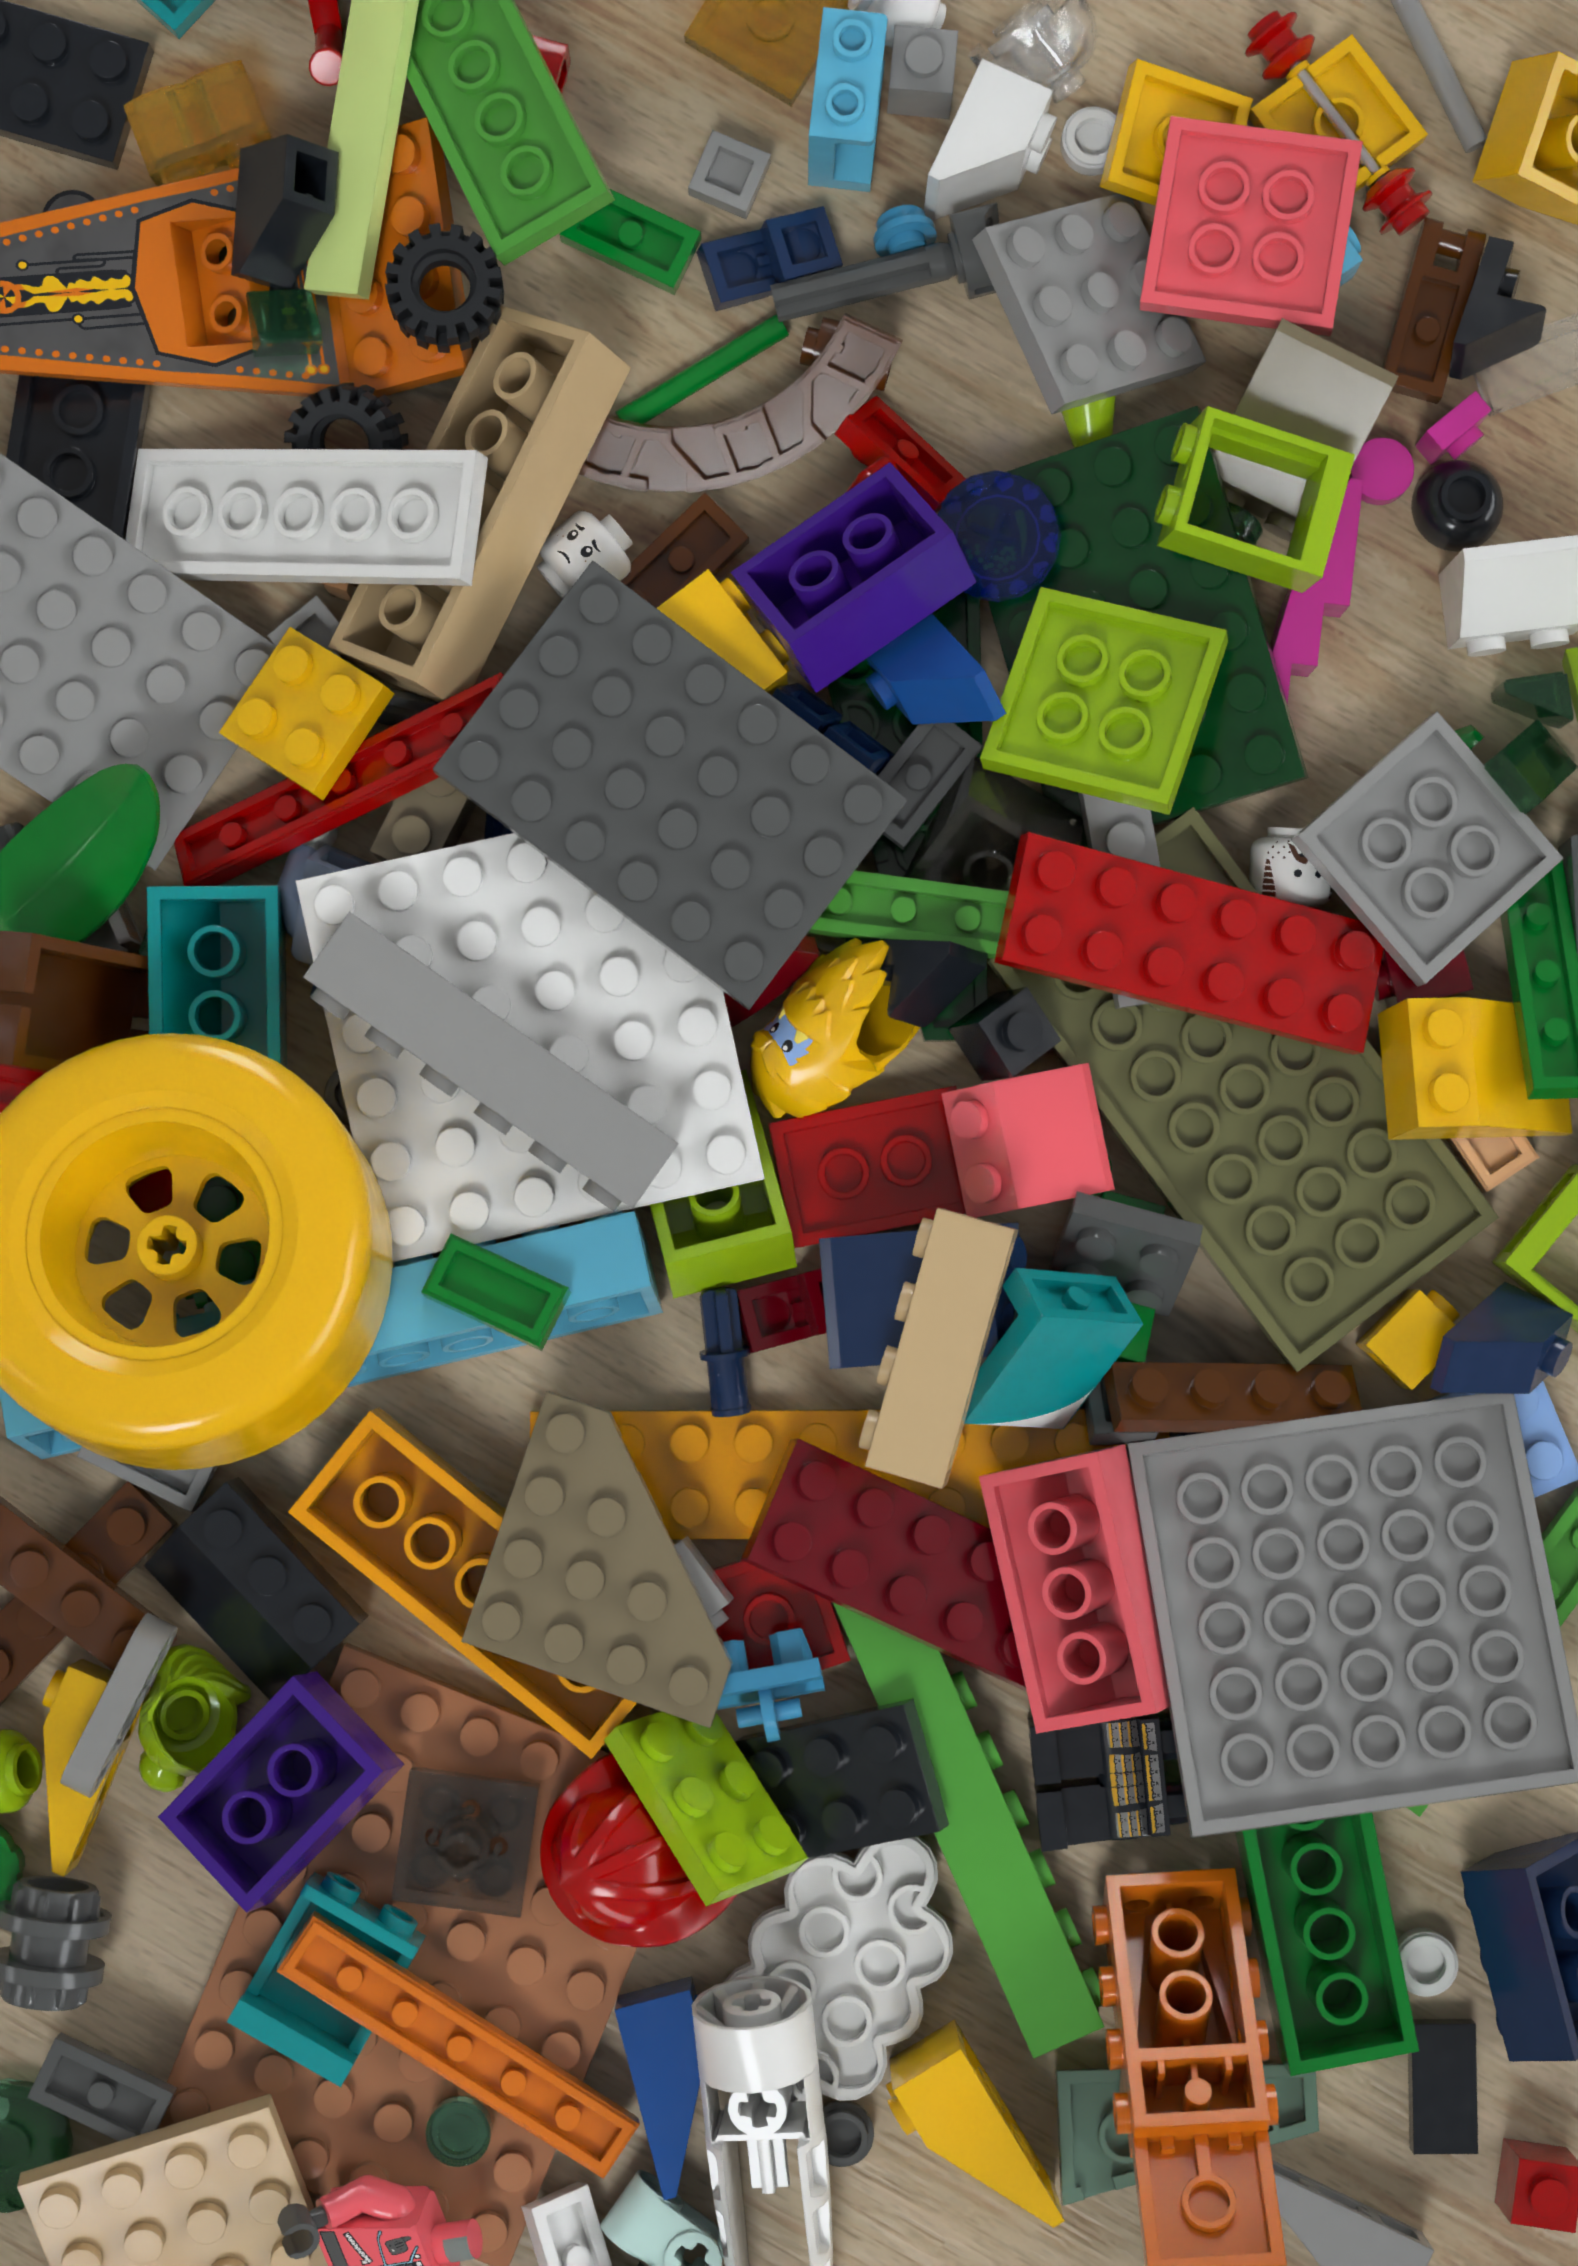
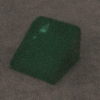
M305 289L246 293L254 357L318 353L324 342L311 292Z
M1563 671L1507 679L1491 693L1492 703L1553 728L1561 729L1574 719L1567 673L1563 674Z

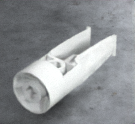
M751 1976L735 1978L716 1984L700 1993L691 2006L707 2157L725 2266H749L737 2141H747L752 2188H762V2194H774L777 2187H788L790 2185L786 2139H798L797 2155L810 2266H833L828 2145L810 1989L799 1981L780 1976ZM803 2079L806 2101L790 2102L793 2084ZM718 2089L731 2093L729 2104L725 2105L724 2110H720Z

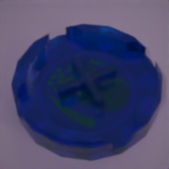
M996 470L970 476L950 490L942 502V508L938 516L953 531L976 580L975 584L963 591L971 597L994 602L1022 597L1041 584L1056 563L1061 541L1057 512L1041 488L1021 476Z

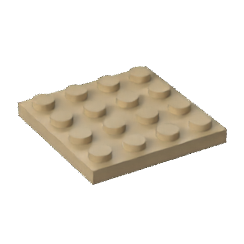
M271 2094L21 2172L17 2188L49 2266H328L319 2244L312 2254L300 2259L290 2258L282 2244L285 2236L282 2235L277 2223L281 2210L288 2204L294 2203L303 2204L309 2211L314 2209Z

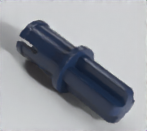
M731 1287L707 1289L700 1294L705 1350L700 1351L699 1355L700 1360L707 1361L712 1406L710 1411H712L713 1417H732L751 1412V1404H749L744 1357L750 1355L749 1346L742 1343L737 1292Z

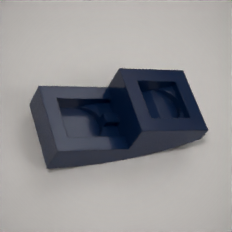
M824 206L767 219L759 230L701 243L696 252L715 312L772 296L770 285L843 266Z

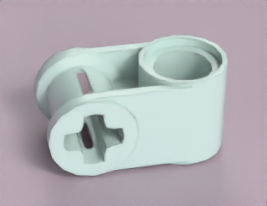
M638 2170L600 2224L604 2234L614 2244L631 2256L644 2261L649 2266H722L723 2250L719 2227L716 2223L682 2200L678 2194L676 2198L663 2200L658 2178L647 2171ZM697 2243L704 2245L707 2248L705 2258L698 2257L692 2264L683 2259L685 2248L692 2250Z

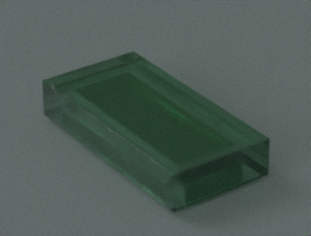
M1538 719L1520 732L1484 764V769L1519 811L1525 815L1540 804L1578 768Z

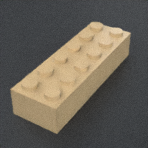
M500 306L501 317L497 325L491 323L489 326L490 334L482 342L481 340L479 341L426 450H477L488 458L472 586L359 584L328 645V648L373 677L438 703L474 686L631 369L630 366L588 331L504 306Z

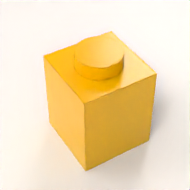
M1408 1289L1355 1344L1400 1388L1413 1390L1435 1368L1443 1336L1455 1326L1454 1322L1460 1317V1314L1443 1296L1433 1289L1427 1295L1421 1290Z

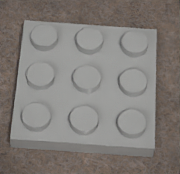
M1118 193L985 227L972 239L1051 414L1192 373L1206 362L1185 316L1140 310L1150 237L1132 198Z
M1438 711L1424 720L1291 839L1417 987L1426 984L1564 859Z

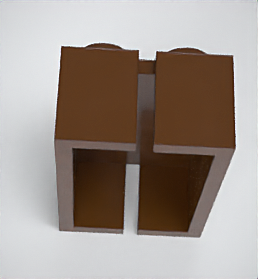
M0 931V1066L46 1073L67 1059L91 1048L119 1039L149 1034V1031L131 1029L132 1017L149 1019L148 956L36 933Z

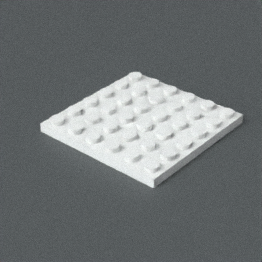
M515 833L296 881L313 962L350 911L678 1142V1146L634 1208L765 1179L723 991ZM324 1008L352 1138L373 1170L388 1211L392 1235L393 1262L440 1252L450 1234L476 1244L632 1209L621 1202L614 1212L586 1193L582 1188L589 1178L568 1163L561 1173L546 1165L528 1151L535 1140L514 1125L506 1135L492 1127L473 1113L480 1101L460 1087H458L452 1097L438 1089L419 1075L426 1063L406 1049L402 1051L398 1058L384 1051L364 1036L372 1025L352 1011H349L346 1017L341 1020Z

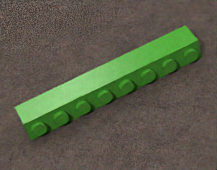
M833 1603L878 1706L914 1699L949 1822L946 1828L934 1834L1033 2059L1104 2028L1105 2026L1097 2009L1102 2006L1099 1980L1093 1966L1080 1971L1071 1948L1082 1944V1941L1067 1907L1054 1912L1045 1889L1056 1883L1041 1848L1028 1853L1019 1829L1030 1824L1015 1789L1002 1794L992 1770L1003 1766V1762L989 1730L976 1734L966 1711L977 1707V1703L963 1671L961 1670L950 1675L939 1651Z

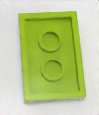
M660 1711L618 1725L604 1739L705 1906L792 1873L808 1859L790 1827L785 1822L717 1713L712 1726L708 1728Z

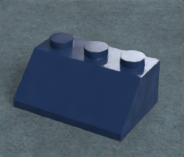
M1578 1832L1495 1852L1461 1871L1465 1902L1471 1911L1480 1946L1481 1964L1488 1977L1496 2009L1497 2027L1503 2036L1509 2062L1576 2061L1578 2059Z

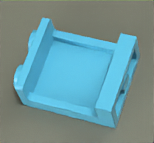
M823 7L809 128L808 185L864 192H870L885 64L883 58L888 21L885 14Z

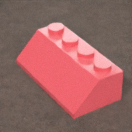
M1122 1444L979 1476L1036 1734L1155 1714L1170 1707L1132 1471L1126 1445Z

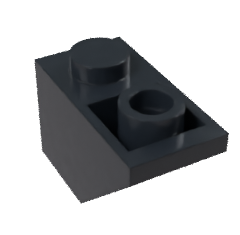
M289 134L240 149L231 275L280 291L292 288L334 217L339 152Z

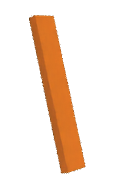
M313 1911L277 1965L278 1973L603 2179L640 2125L639 2117L316 1911Z

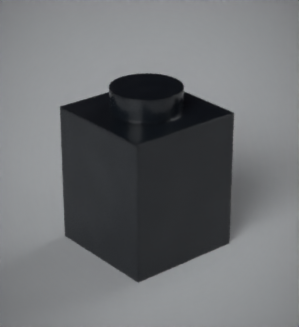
M1027 987L994 993L948 1028L981 1081L1014 1077L1062 1041Z

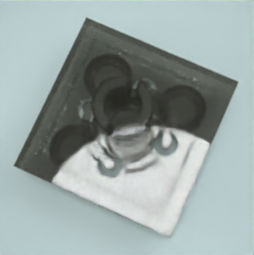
M412 1766L409 1771L391 1900L521 1918L540 1784ZM474 1800L479 1803L480 1813L475 1817L467 1816L473 1814L476 1807L474 1805L462 1807L465 1801ZM433 1828V1832L429 1835L427 1841L426 1832L428 1829ZM441 1830L442 1833L439 1839V1844L433 1845V1843H435L437 1840L439 1831ZM503 1837L508 1843L507 1851L499 1854L503 1849L502 1842H497L492 1851V1838Z

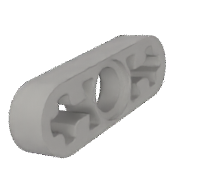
M146 1613L131 1636L65 1767L60 1780L61 1784L88 1798H91L97 1791L174 1641L178 1627L150 1613Z

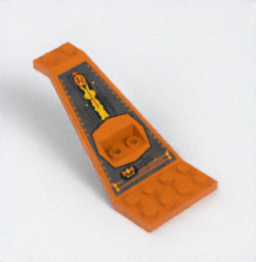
M427 117L398 126L369 300L318 295L305 290L304 284L308 261L292 288L286 291H280L231 275L239 168L0 222V374L308 397L320 390L342 383H354V387L368 385L375 388L373 395L381 397L462 376L473 355V349L469 348L461 351L460 345L457 344L450 345V353H439L437 345L429 344L428 350L418 346L416 338L412 335L407 338L400 330L398 321H394L385 289V284H387L385 274L387 263H393V250L399 242L404 247L409 244L408 234L416 229L419 230L421 236L430 233V224L440 223L441 231L449 232L451 224H454L444 152ZM224 246H227V255L220 263L219 253ZM440 266L429 271L424 276L420 285V295L423 301L431 308L439 311H450L461 306L465 302L461 271L451 266ZM235 308V320L231 325H228V314Z

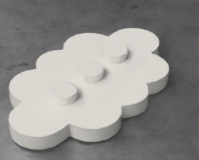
M921 1836L861 1847L854 1859L840 1852L808 1858L798 1869L788 1874L784 1886L785 1904L774 1906L762 1912L753 1922L748 1936L750 1961L735 1968L724 1980L726 1982L735 1978L751 1976H780L799 1981L810 1989L821 2093L839 2101L857 2100L870 2094L882 2081L887 2067L886 2046L897 2044L910 2038L919 2028L924 2014L923 1997L920 1988L937 1981L948 1969L953 1955L952 1932L945 1918L928 1904L938 1881L937 1859L930 1845ZM803 2079L793 2084L790 2102L806 2101Z

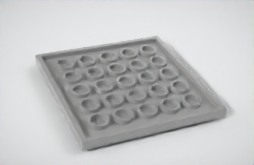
M1481 1393L1127 1444L1126 1449L1132 1471L1191 1838L1578 1783V1717L1514 1394Z

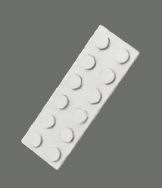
M138 449L125 540L181 580L472 586L488 458L477 450Z

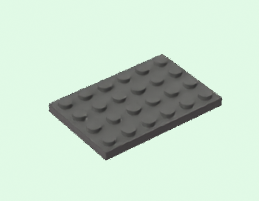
M593 560L433 768L436 775L747 1010L751 1009L908 801L905 796Z

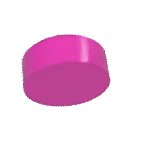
M1375 438L1367 441L1362 446L1352 466L1349 480L1350 478L1363 479L1362 501L1372 505H1386L1399 499L1410 486L1414 476V462L1407 448L1398 441L1390 438Z

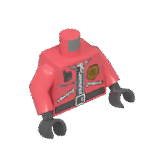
M363 2175L342 2187L332 2188L330 2193L316 2200V2208L310 2211L303 2204H288L281 2210L277 2221L282 2235L285 2236L282 2240L283 2247L290 2258H304L312 2254L319 2244L328 2266H460V2261L479 2258L483 2245L482 2232L477 2220L471 2218L446 2222L436 2194L432 2189L427 2186H403L373 2175Z

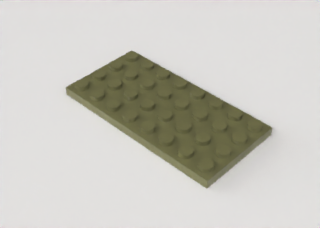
M1194 807L1155 835L1160 867L1258 893L1200 814L1195 811ZM992 958L987 961L1007 990L1022 987L1029 989L1062 1040L1051 1048L1062 1064L1068 1067L1089 1063L1098 1110L1101 1116L1177 1218L1203 1225L1199 1247L1286 1364H1290L1296 1372L1304 1368L1499 1218L1441 1139L1388 1140L1382 1059L1367 1039L1364 1053L1351 1055L1153 1003L1115 1009L1113 994L1110 992L994 963L995 959Z

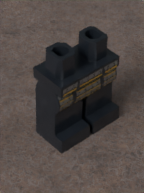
M1157 1713L1038 1734L1035 1731L1033 1718H1027L1035 1781L1034 1789L1039 1839L1042 1852L1068 1849V1845L1099 1841L1128 1840L1150 1835L1151 1837L1171 1835L1170 1825L1188 1822L1181 1781L1167 1783L1165 1781L1163 1760L1178 1759L1170 1717L1159 1718Z

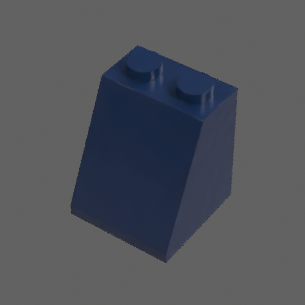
M1018 1222L1000 1224L1018 1229L1004 1283L1015 1268H1025L1027 1263L1026 1247L1019 1235ZM918 1230L819 1238L830 1369L881 1365L887 1345L898 1348L905 1322L895 1320L898 1300L905 1281L916 1284L923 1258L912 1255ZM1003 1287L983 1357L989 1356L1018 1316Z

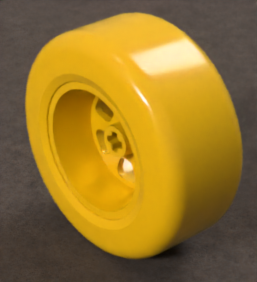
M148 1034L106 1043L67 1059L44 1073L25 1088L1 1112L0 1387L19 1406L66 1438L98 1455L144 1468L186 1470L233 1463L279 1445L312 1423L344 1392L360 1370L373 1347L384 1318L390 1293L393 1267L392 1235L383 1194L370 1164L337 1115L303 1079L279 1062L255 1050L226 1040L193 1034ZM170 1170L172 1173L171 1203L158 1211L151 1213L142 1212L130 1197L129 1188L158 1171ZM219 1176L234 1185L243 1194L244 1201L238 1210L221 1221L210 1222L198 1213L197 1203L206 1182L213 1177ZM108 1220L129 1230V1247L123 1259L102 1264H92L89 1262L90 1241L100 1221ZM251 1240L261 1243L260 1264L255 1280L252 1283L241 1285L220 1275L219 1261L225 1246ZM180 1241L186 1247L184 1254H173L169 1264L163 1258L165 1251H176ZM137 1282L151 1293L152 1301L142 1324L135 1329H127L106 1312L105 1303L110 1295L130 1283ZM197 1292L207 1293L220 1310L221 1318L219 1323L197 1334L187 1337L179 1336L176 1329L177 1303L188 1295Z

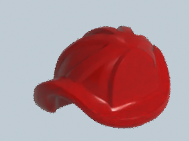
M612 1753L596 1760L577 1775L553 1803L548 1812L540 1840V1862L545 1884L550 1896L562 1914L578 1929L599 1941L626 1947H660L673 1944L692 1936L708 1926L727 1909L738 1895L736 1894L705 1906Z

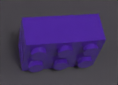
M891 462L730 572L750 605L757 621L764 630L768 629L776 637L788 654L790 662L816 693L976 583L953 531Z
M317 1671L294 1675L171 1802L158 1818L247 1913L272 1903L405 1764Z

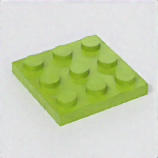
M1040 587L1000 700L1006 714L993 721L980 756L983 769L1170 815L1228 644L1227 630Z

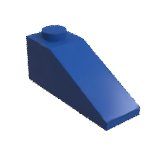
M692 1976L618 1995L614 2009L663 2200L677 2197L700 2086L691 2006L699 1994H696Z

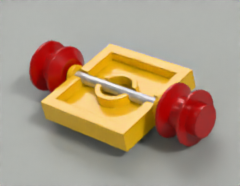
M1278 10L1271 12L1249 31L1247 36L1252 43L1246 49L1245 55L1249 58L1261 54L1268 62L1262 74L1264 80L1286 77L1288 82L1252 107L1248 117L1255 127L1363 141L1355 193L1365 185L1370 189L1366 194L1362 210L1368 212L1379 209L1386 219L1379 231L1381 235L1386 234L1392 229L1399 236L1404 235L1430 213L1425 203L1433 193L1431 190L1416 193L1410 186V182L1416 172L1413 167L1396 168L1392 171L1389 168L1424 143L1428 133L1353 34L1310 65L1307 59L1310 56L1315 40L1313 34L1297 37L1292 30L1298 17L1296 12H1290L1283 17Z

